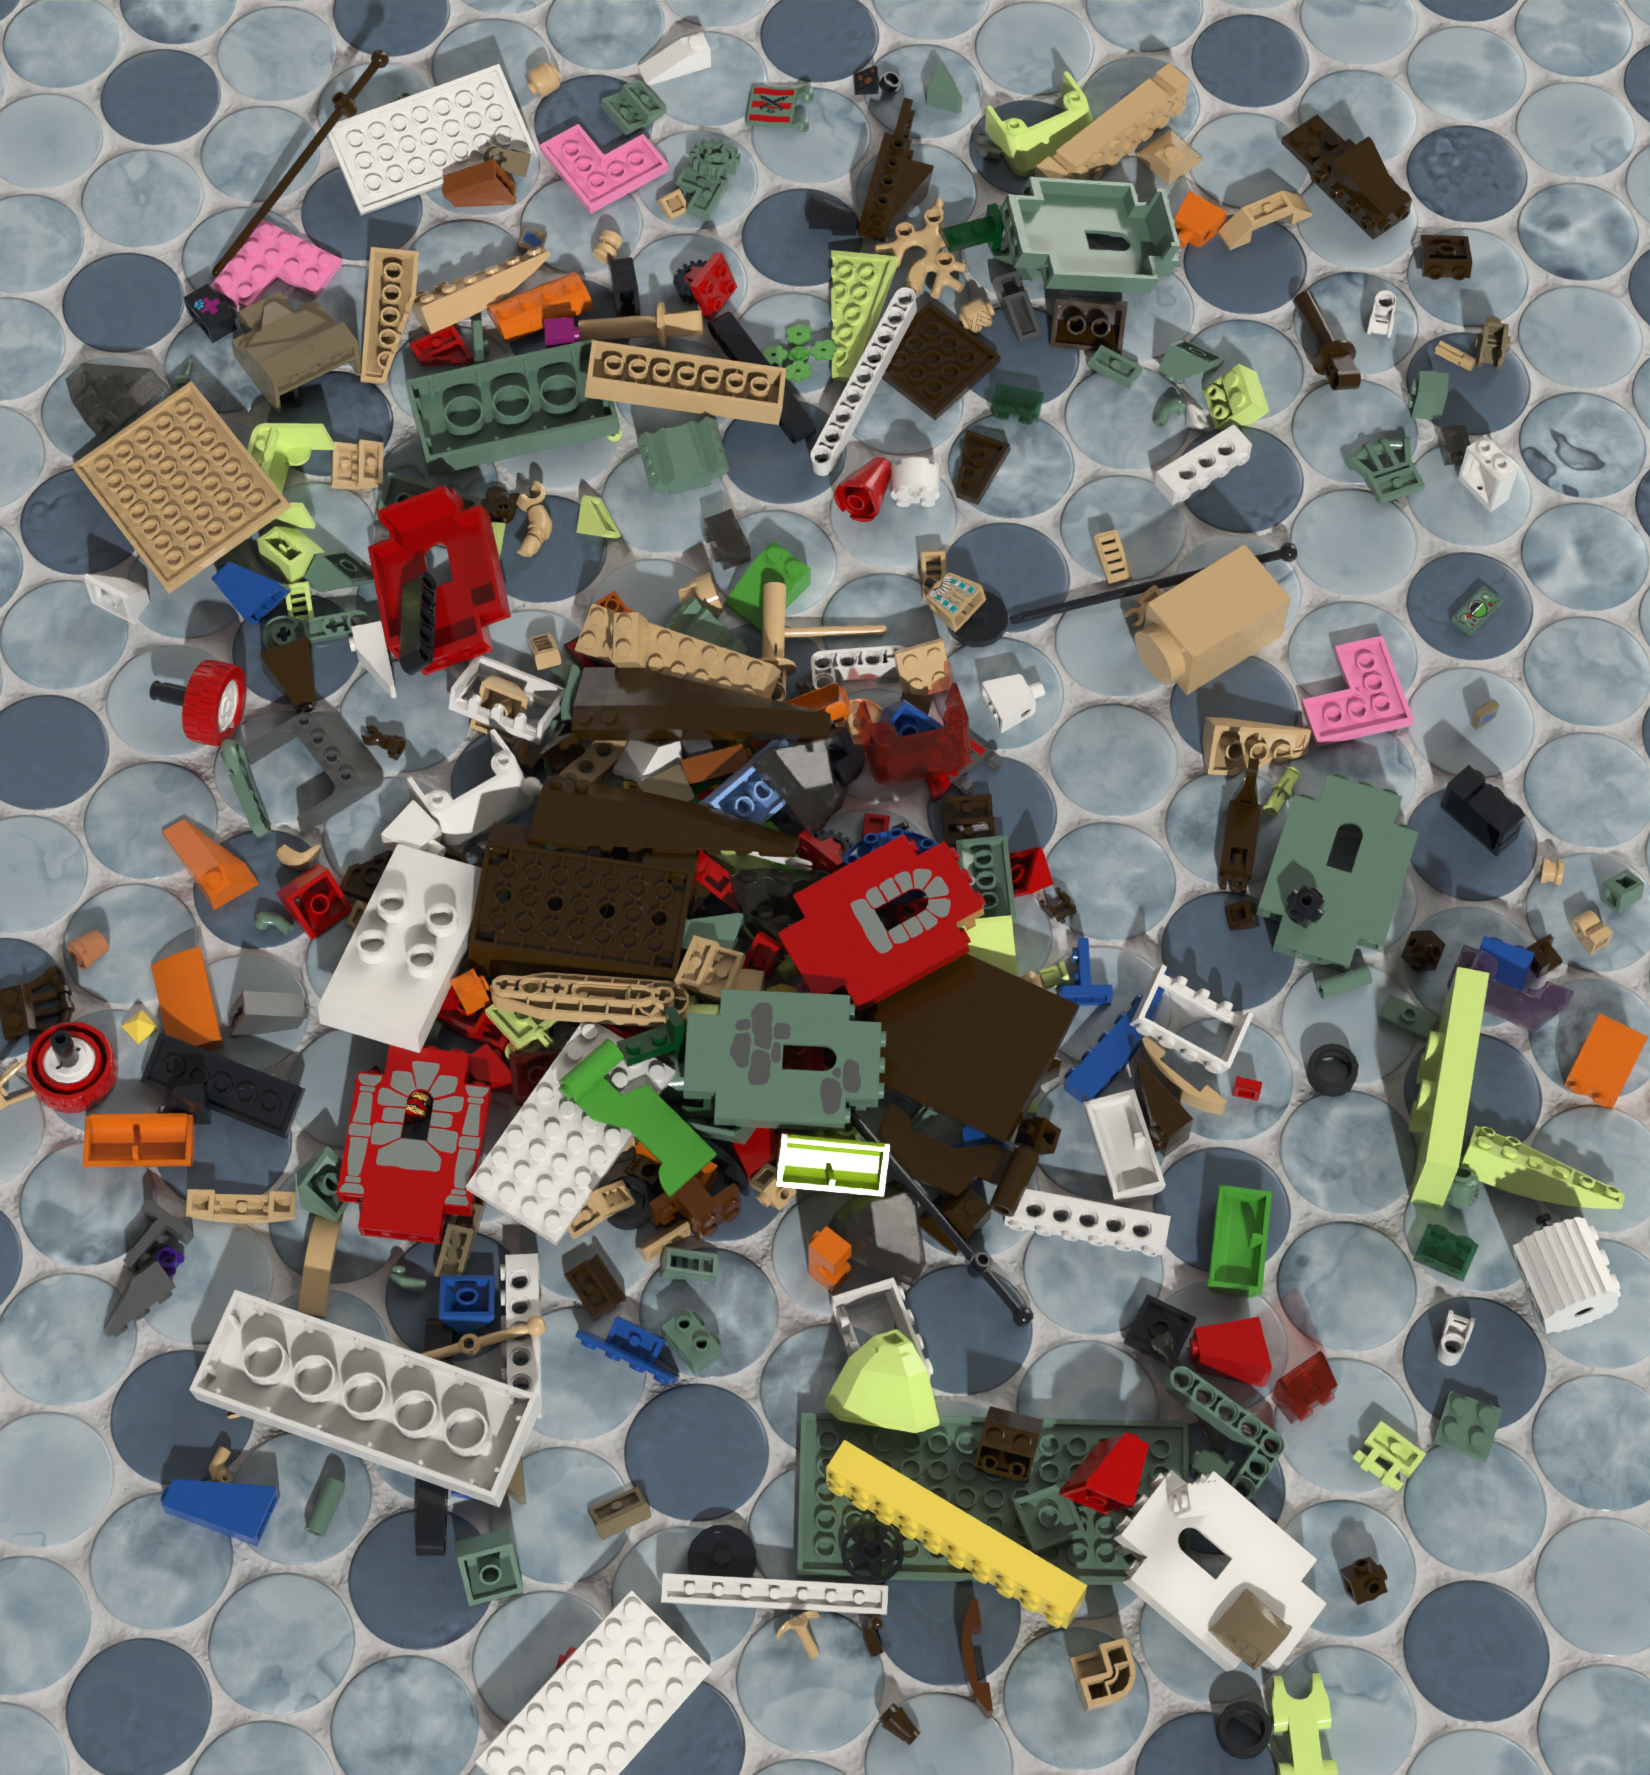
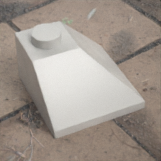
M92 574L84 576L91 602L132 624L136 622L150 603L146 587L135 581L133 583L125 578Z

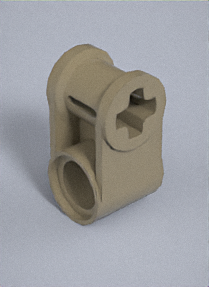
M489 146L484 150V162L493 159L494 155H499V160L495 161L505 172L526 177L531 154L498 146Z

